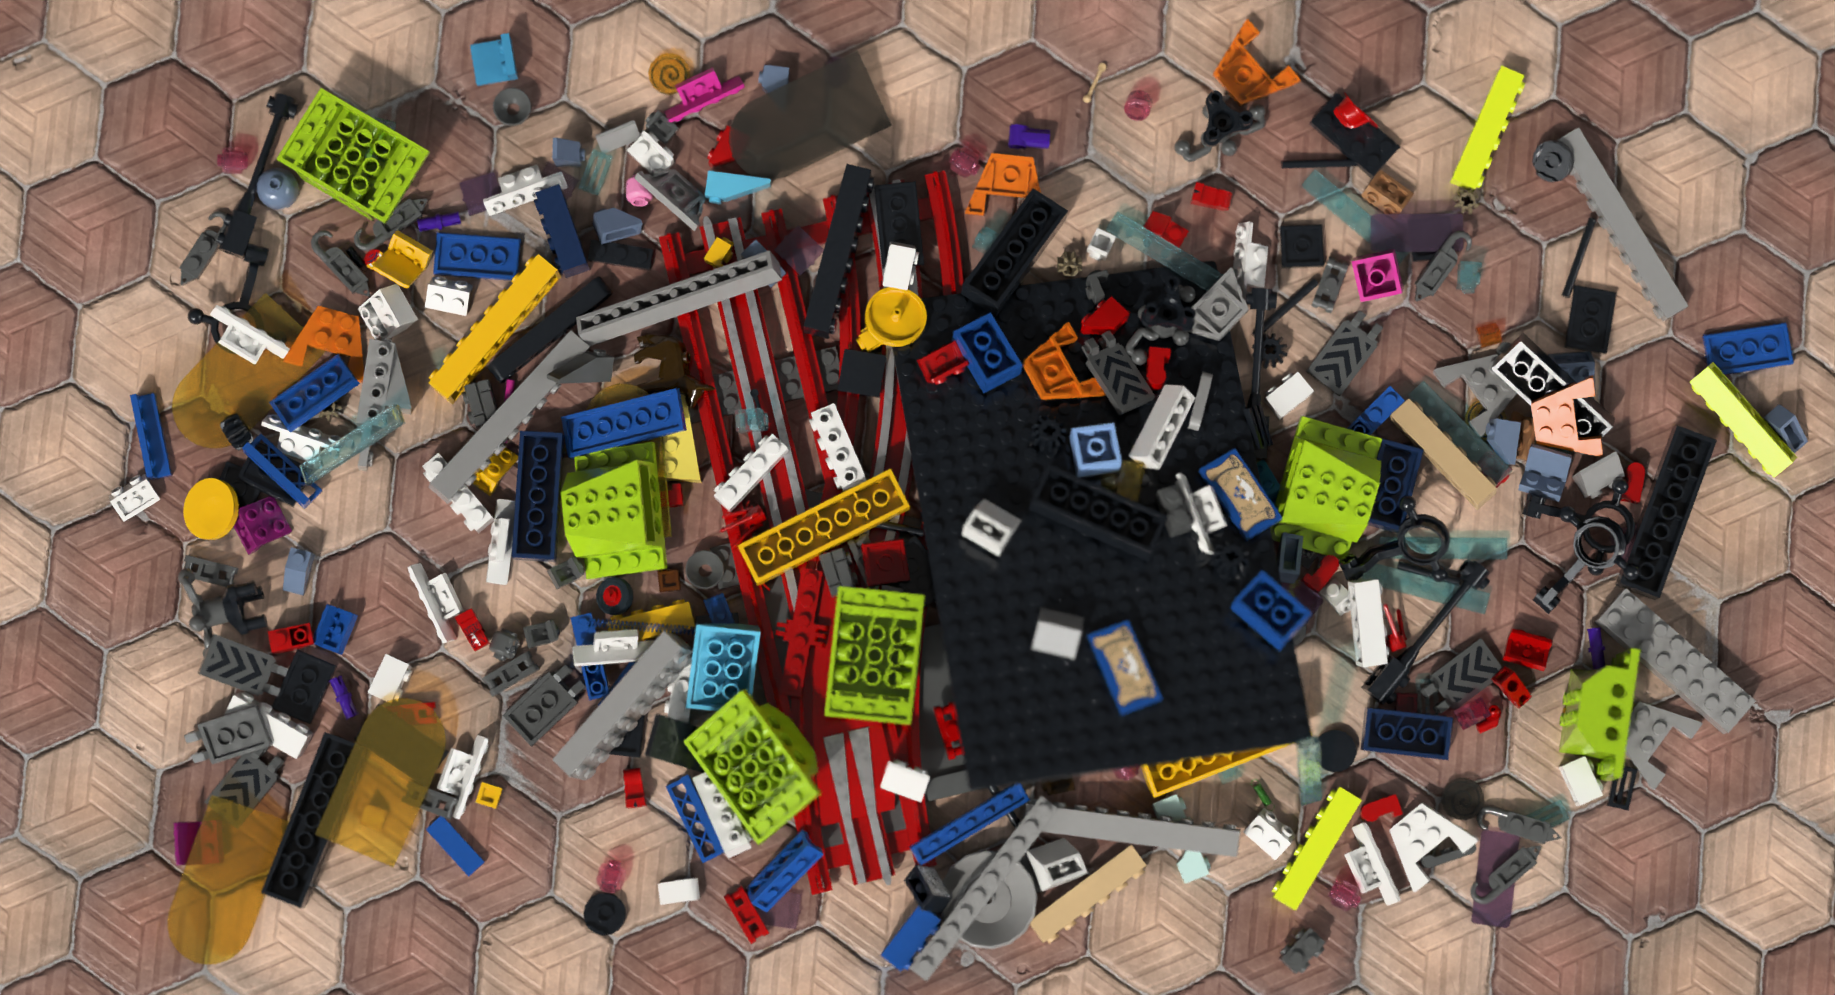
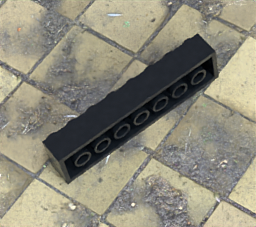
M846 164L804 323V332L826 339L830 338V334H835L837 327L835 315L841 312L843 304L842 298H840L841 293H846L848 285L846 274L851 273L853 266L851 255L852 253L856 254L859 241L856 236L857 233L861 234L863 229L864 217H862V213H867L869 206L867 194L872 193L875 181L870 169Z
M1678 425L1672 428L1624 559L1629 564L1637 565L1640 569V575L1635 580H1629L1625 578L1623 569H1621L1615 584L1616 586L1624 589L1627 588L1629 591L1653 600L1660 598L1717 440Z
M324 732L262 888V894L305 909L368 748Z

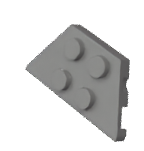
M668 169L666 171L654 170L651 174H644L643 171H639L634 179L669 208L672 213L678 216L692 230L695 231L698 228L705 195L675 169Z
M1230 268L1192 307L1196 312L1194 317L1195 324L1187 332L1220 341L1248 312V306L1242 295V290L1237 282L1233 268Z

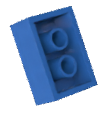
M991 313L953 332L952 341H956L964 359L968 360L969 365L967 367L983 393L1021 374L1023 365Z
M1264 571L1257 575L1234 600L1231 609L1279 651L1303 627L1312 614Z
M918 906L881 956L898 970L902 971L903 968L908 970L915 961L912 958L915 952L921 953L928 944L925 939L929 934L934 936L941 927L938 924L940 919L929 911L921 910Z

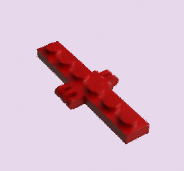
M802 568L793 620L787 619L786 623L777 622V627L785 628V631L776 630L775 635L783 636V641L789 642L780 690L781 695L801 698L810 645L825 648L826 643L817 641L818 638L827 639V635L820 634L819 630L828 631L829 626L814 624L823 571Z

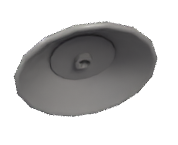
M983 850L968 854L950 867L942 881L952 897L951 901L941 912L944 922L998 852ZM1021 862L1016 864L993 894L992 902L983 907L959 938L961 941L972 947L994 949L1011 944L1026 932L1035 916L1037 893L1031 875Z

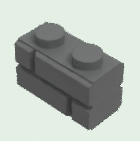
M489 379L465 385V392H462L465 404L470 405L471 412H468L471 425L475 424L476 428H481L498 410Z
M1178 485L1159 490L1155 500L1160 513L1168 516L1165 525L1170 537L1189 532L1193 521L1191 516L1188 515L1189 511Z
M841 548L819 555L832 598L837 597L838 586L856 588L855 585H858L859 582L856 573H851L849 565L853 563L849 552L845 553L844 549Z

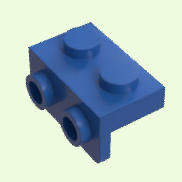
M327 604L322 612L319 625L314 632V644L342 655L358 615Z

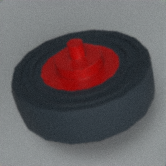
M618 577L604 580L596 593V601L599 608L609 615L625 613L631 607L634 599L631 585L626 580Z

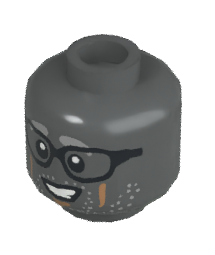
M503 628L501 631H496L489 645L490 651L494 653L493 657L504 662L506 658L513 659L520 645V640L517 638L518 634Z

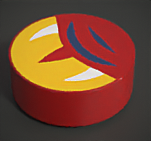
M377 249L367 252L364 261L370 270L375 271L372 268L373 264L381 257L383 252Z

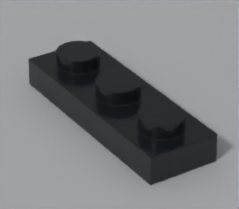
M591 239L588 261L650 271L654 250L612 242L601 244L599 240Z

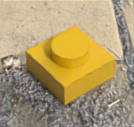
M482 782L475 802L497 809L503 788Z

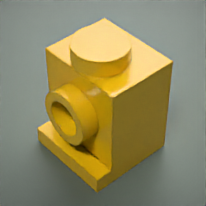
M717 237L705 255L704 261L716 269L723 267L724 262L727 264L733 256L731 251L734 243L725 237L723 239Z
M867 327L861 330L862 334L856 339L861 350L866 349L868 353L883 345L870 334Z

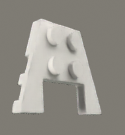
M1421 803L1390 829L1391 836L1414 892H1417L1431 880L1417 862L1448 836L1451 837L1463 853L1479 841L1476 836L1469 834L1462 827L1452 823L1425 803Z

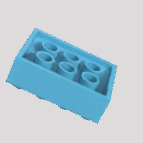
M696 624L686 708L719 711L744 689L752 697L760 639L759 626L746 624Z

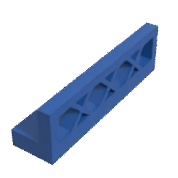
M156 394L130 395L147 478L155 480L172 476Z
M258 435L252 443L247 442L242 447L243 452L304 509L323 492L319 486L264 435ZM262 440L268 446V454H261L254 447ZM270 449L276 454H270ZM270 457H280L283 460V468H276L272 465ZM286 471H295L298 474V482H291L286 478ZM301 486H311L315 492L308 498L301 491Z
M686 775L680 778V780L667 785L666 788L702 863L725 853L690 776ZM683 783L687 791L684 799L675 797L672 788ZM677 800L683 802L681 807ZM685 803L694 806L696 812L693 818L684 815L683 808ZM697 814L701 821L696 820ZM687 819L692 821L691 826H689ZM695 822L702 824L705 829L702 838L695 836L692 832ZM696 838L701 840L700 846ZM703 842L711 843L715 853L704 857L701 851Z
M802 829L746 887L751 903L766 913L824 855L821 848L811 843L806 831Z

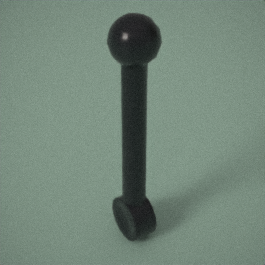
M752 389L750 395L755 400L762 423L761 429L768 431L769 425L765 421L758 399L759 392L757 389Z

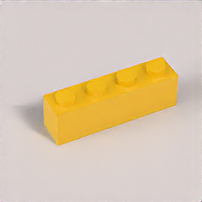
M684 599L672 602V606L664 607V604L651 607L652 611L644 612L643 609L633 611L631 616L623 617L622 614L612 616L610 620H612L613 629L610 622L608 631L623 630L622 621H624V627L626 621H628V628L630 621L632 622V628L634 622H636V628L638 622H640L641 631L639 630V625L637 629L638 641H645L659 637L664 631L662 624H664V629L666 624H668V629L672 624V629L674 625H676V629L678 625H680V629L684 625V629L688 626L690 630L691 626L694 629L695 622L690 602H685ZM614 620H616V626H617L618 620L620 621V627H621V629H619V623H618L617 629H615V622H614ZM642 622H644V629H645L646 623H648V630H647V626H646L645 632H644V630H643ZM658 624H660V629H661V627H662L661 633H660L659 627H658V631H657V633H656Z

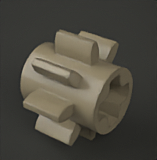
M1461 189L1459 191L1460 197L1454 196L1453 198L1454 201H1457L1453 208H1458L1460 215L1464 212H1468L1471 215L1473 213L1472 207H1479L1475 203L1479 196L1471 194L1472 189L1466 193ZM1465 198L1468 199L1469 204L1467 206L1464 205L1463 200Z
M1067 251L1061 257H1057L1058 272L1063 271L1065 277L1076 276L1078 271H1082V256H1077L1075 251Z
M339 399L331 404L333 409L331 412L325 408L321 411L319 417L322 419L324 416H327L329 422H331V417L336 416L339 418L338 410L343 409L342 406H337Z

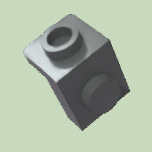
M660 110L656 113L652 112L645 121L647 123L645 125L646 129L652 132L665 145L679 130L675 124L668 121Z
M1095 270L1087 276L1086 294L1089 300L1092 299L1094 306L1104 300L1105 295L1100 283L1107 281L1108 270Z
M575 556L547 571L556 589L573 583L584 575L583 565Z
M553 619L523 628L528 649L551 644L559 639V629Z

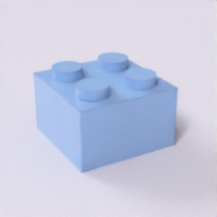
M1114 423L1071 429L1069 439L1077 477L1119 472L1122 462Z

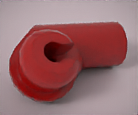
M1491 705L1488 708L1486 719L1475 724L1479 734L1498 726L1501 717V710L1498 706Z

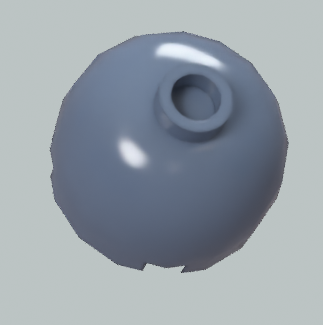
M274 167L260 175L257 182V194L261 202L268 208L274 210L288 208L298 198L299 184L296 177L289 170Z

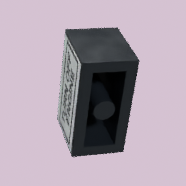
M915 865L904 879L923 911L941 913L952 899L935 868Z

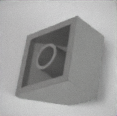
M1615 451L1579 471L1572 478L1584 499L1588 496H1591L1593 499L1603 493L1601 489L1609 486L1611 489L1613 481L1625 475L1619 456Z

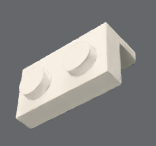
M442 276L432 277L428 284L425 307L466 316L473 285H469L465 281H450Z
M1265 808L1261 810L1258 816L1243 831L1274 860L1285 851L1296 837L1289 826L1283 825L1273 812L1267 811Z

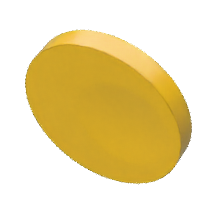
M893 287L881 289L871 297L865 311V323L870 334L880 343L892 347L906 346L916 341L922 334L927 321L924 303L919 296L909 289L903 290Z
M215 478L203 479L196 483L186 496L183 509L186 526L198 538L206 540L220 539L233 528L238 517L239 502L235 490L227 482Z

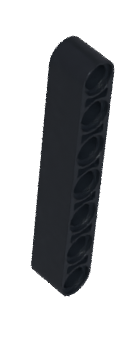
M600 276L596 277L495 358L487 366L488 370L500 384L504 383L577 324L576 317L595 310L613 294V291Z

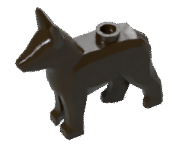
M646 334L645 336L637 337L641 350L634 354L635 364H640L647 358L661 360L659 378L638 384L639 395L647 396L654 392L677 388L680 389V393L685 395L687 406L694 408L704 391L715 389L690 375L689 363H691V354L686 350L684 343L675 336Z

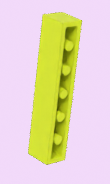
M1501 65L1450 183L1468 191L1472 189V192L1476 187H1481L1485 178L1482 176L1484 168L1488 170L1493 158L1489 156L1492 150L1496 151L1501 141L1498 138L1500 131L1504 132L1509 123L1506 117L1509 112L1513 113L1517 101H1514L1517 93L1521 94L1525 83L1522 82L1525 75Z
M1714 362L1690 381L1693 391L1706 400L1705 403L1708 408L1720 416V421L1723 425L1729 426L1734 432V437L1740 443H1744L1748 448L1749 454L1754 459L1757 458L1767 474L1776 477L1795 461L1797 456Z
M1341 787L1330 791L1326 798L1329 801L1325 808L1321 807L1315 817L1318 819L1314 827L1310 825L1304 835L1307 837L1305 843L1298 845L1294 852L1296 858L1293 863L1288 862L1282 872L1285 874L1283 880H1278L1272 889V892H1274L1272 897L1292 910H1297L1362 801Z

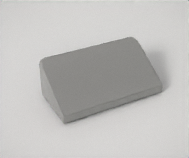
M632 120L597 134L595 137L601 152L605 154L636 141L640 134L635 121Z

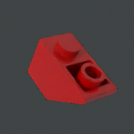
M728 125L725 130L721 129L717 137L719 142L716 148L710 150L707 157L709 166L715 168L741 159L751 141L750 136Z
M1111 296L1107 301L1102 300L1092 315L1089 313L1082 319L1080 332L1082 334L1102 335L1110 330L1114 334L1128 321L1130 313Z
M310 623L268 631L271 652L274 654L294 651L314 644Z

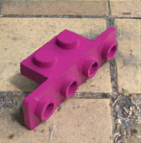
M710 68L676 84L675 87L682 103L665 110L664 113L670 123L680 121L690 113L699 112L703 107L711 103H718L722 98L738 93L741 89L745 88V85L739 76L720 84L714 69Z

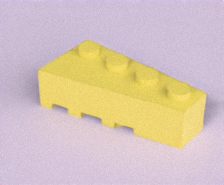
M681 394L687 430L661 437L658 477L659 480L702 483L689 408L685 401V395Z

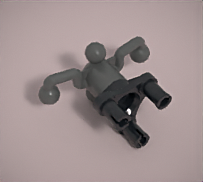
M1215 90L1207 96L1202 110L1203 115L1209 120L1206 131L1201 135V142L1204 147L1190 154V143L1185 139H1180L1175 143L1174 150L1177 154L1182 155L1185 161L1193 162L1209 154L1212 147L1218 143H1222V153L1226 156H1232L1237 152V144L1230 140V138L1239 133L1249 135L1264 128L1266 125L1264 117L1265 108L1263 105L1256 103L1250 107L1249 111L1236 112L1224 103L1222 94ZM1224 123L1225 126H1224V127H1221V126H1219V124Z
M1172 275L1168 276L1156 303H1148L1138 310V317L1146 327L1139 328L1126 345V352L1131 356L1133 363L1136 365H1143L1148 359L1145 350L1141 348L1135 349V346L1142 337L1154 341L1159 337L1168 338L1172 336L1173 342L1179 346L1185 345L1189 340L1187 331H1190L1195 324L1194 317L1196 312L1191 307L1184 308L1180 299L1186 303L1191 302L1195 298V290L1190 286L1183 287L1180 285V280L1177 276H1174V279H1172Z
M183 569L179 573L178 580L193 603V617L189 621V627L195 632L204 630L205 649L203 650V657L213 635V626L230 623L241 635L249 634L252 630L268 627L265 614L246 619L244 614L246 603L264 599V593L261 591L262 587H256L254 580L240 585H227L224 595L203 600L192 586L195 580L194 572L190 569Z

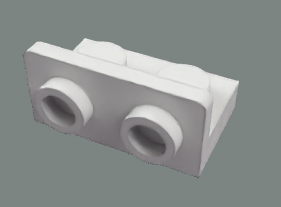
M643 131L641 136L627 149V152L650 174L654 170H668L675 163L672 158L674 154L666 146L662 148L657 143L659 139L652 132L648 134L646 131Z
M146 474L133 477L126 486H119L112 490L109 499L121 519L126 521L159 501L160 497L148 481Z

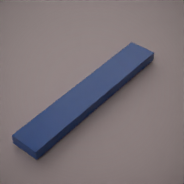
M1021 783L1010 785L909 847L921 866L1028 802L1030 799Z

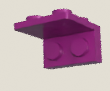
M271 496L239 508L238 517L233 526L248 555L255 553L262 545L292 532L276 499Z
M222 820L174 822L176 865L224 863Z

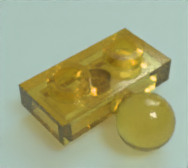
M1122 461L1120 477L1117 478L1113 473H1106L1101 478V484L1107 490H1112L1118 486L1116 494L1138 503L1145 465L1143 462Z

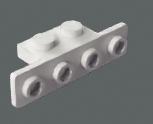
M536 164L498 178L502 193L483 199V203L489 216L537 199L535 192L558 184L562 190L568 188L562 172L542 178L540 169Z
M1253 222L1238 223L1236 229L1233 270L1245 301L1247 286L1264 288L1268 246L1251 243Z
M216 305L210 314L228 326L218 343L253 364L257 363L265 348L282 359L290 350L284 342L275 340L268 336L264 330L253 327L246 319L233 315L226 307Z
M268 414L261 424L264 427L280 432L277 448L282 453L313 464L318 462L322 447L341 452L347 444V441L342 440L339 436L322 433L319 429H310L302 425L290 433L279 416L275 414Z
M1178 473L1176 474L1178 479L1176 485H1178L1180 492L1184 495V502L1193 521L1192 528L1199 535V547L1202 551L1212 555L1214 549L1208 534L1227 526L1213 487L1209 485L1192 493L1187 477Z
M496 500L494 522L491 526L492 538L488 548L487 583L507 585L513 544L515 501Z
M421 563L410 565L407 567L410 578L415 583L419 597L427 608L428 616L437 629L438 637L443 643L456 640L457 637L448 620L463 612L464 609L447 574H440L429 581Z
M637 629L595 632L593 645L572 647L574 665L585 666L637 662L655 640L638 641Z
M477 735L470 755L453 748L450 750L437 789L454 794V798L458 799L457 805H454L451 812L454 818L460 819L461 815L465 812L467 797L473 790L474 778L480 771L481 759L488 749L489 739Z
M1366 822L1352 827L1360 848L1344 855L1361 893L1363 894L1379 887L1387 906L1401 901L1398 889L1391 879L1390 871L1382 859L1381 851L1373 839L1371 829Z

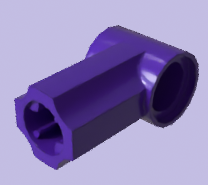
M1020 124L1010 125L1008 147L1014 149H1026L1027 147L1049 149L1050 130L1033 129Z

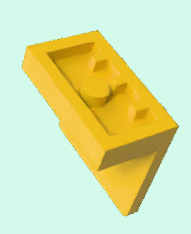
M507 447L498 456L494 454L489 459L491 463L484 471L480 469L475 474L477 479L472 484L489 496L495 492L501 478L518 461V455Z

